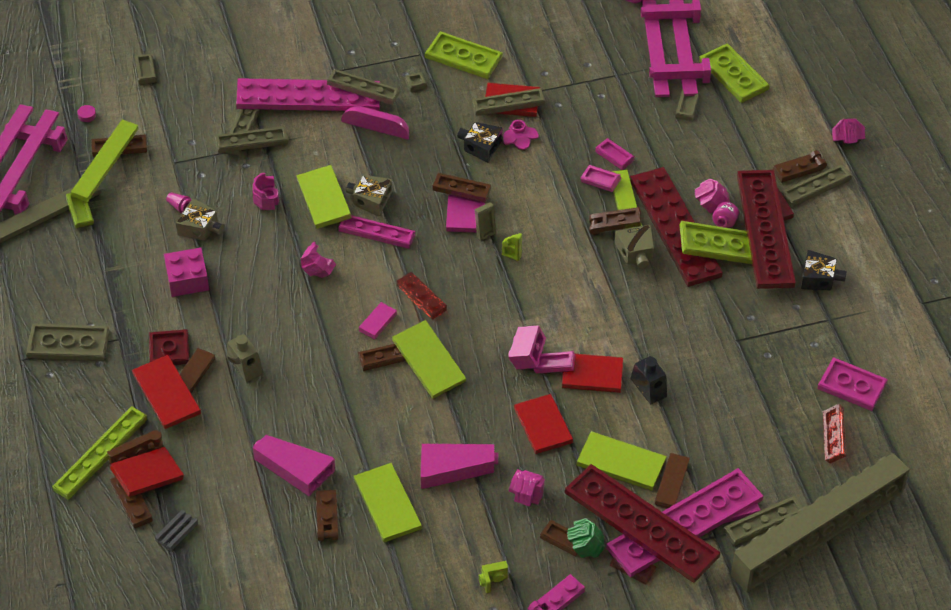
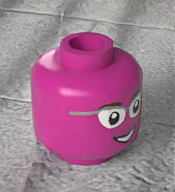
M722 202L713 213V222L718 227L731 228L739 218V210L731 202Z

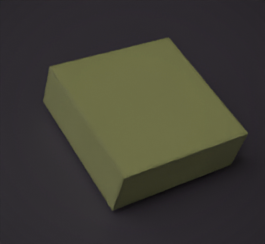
M422 72L405 76V82L410 92L427 88Z

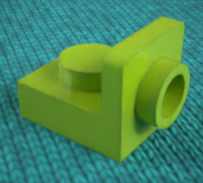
M506 561L482 565V574L478 576L480 586L485 587L486 593L491 592V582H500L508 579V565Z

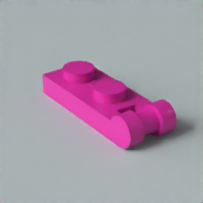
M570 574L539 600L532 602L528 610H543V607L547 610H563L585 592V587Z

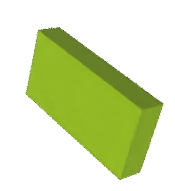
M71 193L66 194L75 228L93 225L94 221L88 202L72 197Z

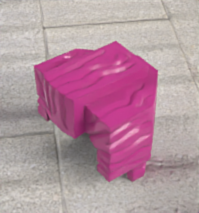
M856 118L840 120L832 129L833 141L843 140L845 144L856 143L857 140L865 139V127Z
M265 173L255 177L253 183V202L262 210H275V205L279 204L278 189H275L274 176H266Z
M708 179L700 183V187L695 189L696 199L701 202V206L710 214L722 202H730L729 193L726 188L716 180Z
M313 242L301 257V267L309 276L315 275L321 278L329 276L336 263L333 259H327L318 254L317 248L319 246L316 242Z
M517 469L509 487V492L515 494L514 502L529 507L531 503L538 505L543 496L545 479L541 475Z

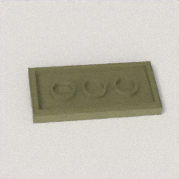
M32 324L26 357L35 359L104 361L110 332L109 326Z

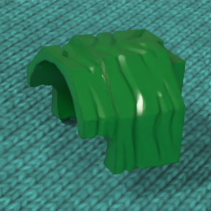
M588 519L574 521V527L568 528V540L573 544V550L581 558L588 556L597 558L604 550L605 537L603 532Z

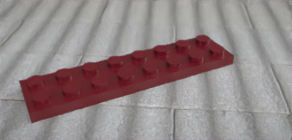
M665 167L630 176L632 186L687 287L721 278L723 272L716 259L683 254L679 225L681 221L695 223Z
M774 170L737 171L757 289L795 288L796 282Z
M592 464L565 488L566 495L693 583L720 557V551Z

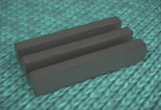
M181 510L155 536V541L169 551H172L198 525V520L196 518L193 519L190 514H186L184 510ZM187 522H189V524L180 532V529H181ZM173 536H176L169 544L167 543Z

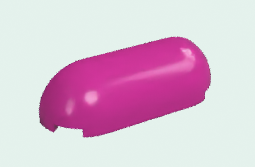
M354 106L347 109L341 117V122L409 139L407 123L401 117L362 106Z

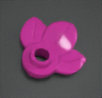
M515 120L510 125L509 130L504 133L503 142L505 145L514 143L518 149L526 150L530 146V140L538 138V132L534 128L527 127L524 121Z

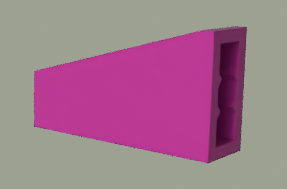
M265 435L253 446L254 459L308 496L335 471V459L333 457L269 435Z
M422 444L421 489L494 473V465H498V452H494V444Z

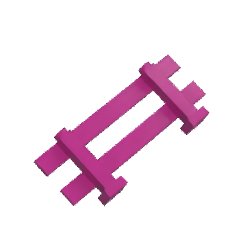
M642 0L641 18H644L651 63L649 77L653 78L655 97H670L668 79H681L684 96H695V94H698L696 78H702L703 83H710L711 66L709 58H702V63L693 64L686 18H692L693 23H700V0H692V3L684 4L683 0H669V4L656 5V0ZM659 19H672L679 64H665Z
M20 104L9 123L5 125V129L0 135V163L16 138L27 141L0 184V212L3 208L13 210L14 214L17 215L25 211L29 206L26 191L19 190L16 195L12 194L41 144L52 145L53 150L56 152H61L68 139L64 127L57 126L55 130H50L58 118L59 112L45 110L36 126L25 125L33 111V107Z

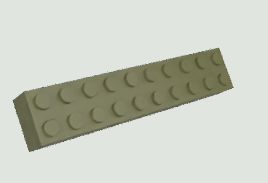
M894 453L887 457H882L875 465L866 467L856 477H850L843 485H838L827 495L818 497L813 504L806 505L797 514L786 517L778 526H772L762 536H756L746 546L737 548L734 552L731 576L746 593L904 493L910 469Z

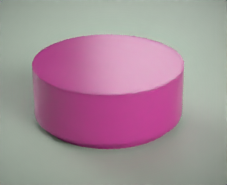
M91 105L81 106L77 111L78 118L82 122H91L96 118L95 108Z

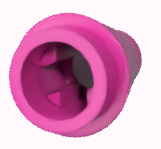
M171 192L167 195L166 201L180 213H183L191 198Z

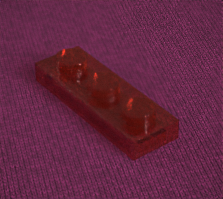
M412 272L396 281L397 286L432 320L447 311V305Z
M840 404L823 411L825 461L830 464L846 457L844 407Z

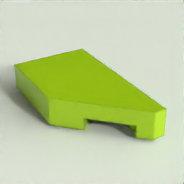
M521 233L506 237L503 240L502 255L517 261L520 260L522 257Z

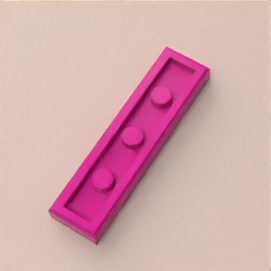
M352 215V218L341 221L339 225L340 232L408 249L415 237V231Z

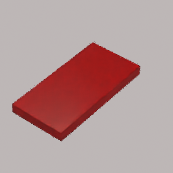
M168 355L132 370L136 381L164 429L201 414L199 406Z

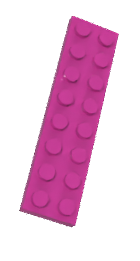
M238 78L236 109L346 111L354 106H362L377 111L380 109V101L327 85V80Z
M738 468L664 510L663 513L696 536L701 537L750 506L763 501V495ZM624 534L606 544V549L630 578L660 561V559Z

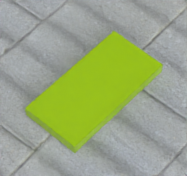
M441 31L425 52V58L485 79L490 77L503 57V52Z
M728 43L699 56L701 63L702 58H709L711 73L740 103L770 88V85Z
M331 165L296 175L316 229L352 218Z
M681 221L679 226L683 254L752 264L747 231Z
M426 320L392 337V341L432 399L466 382V377Z
M591 431L577 460V466L586 469L592 464L612 478L653 491L667 456Z
M392 463L354 475V481L383 543L422 529L418 516Z

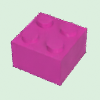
M201 248L164 254L171 297L209 290Z

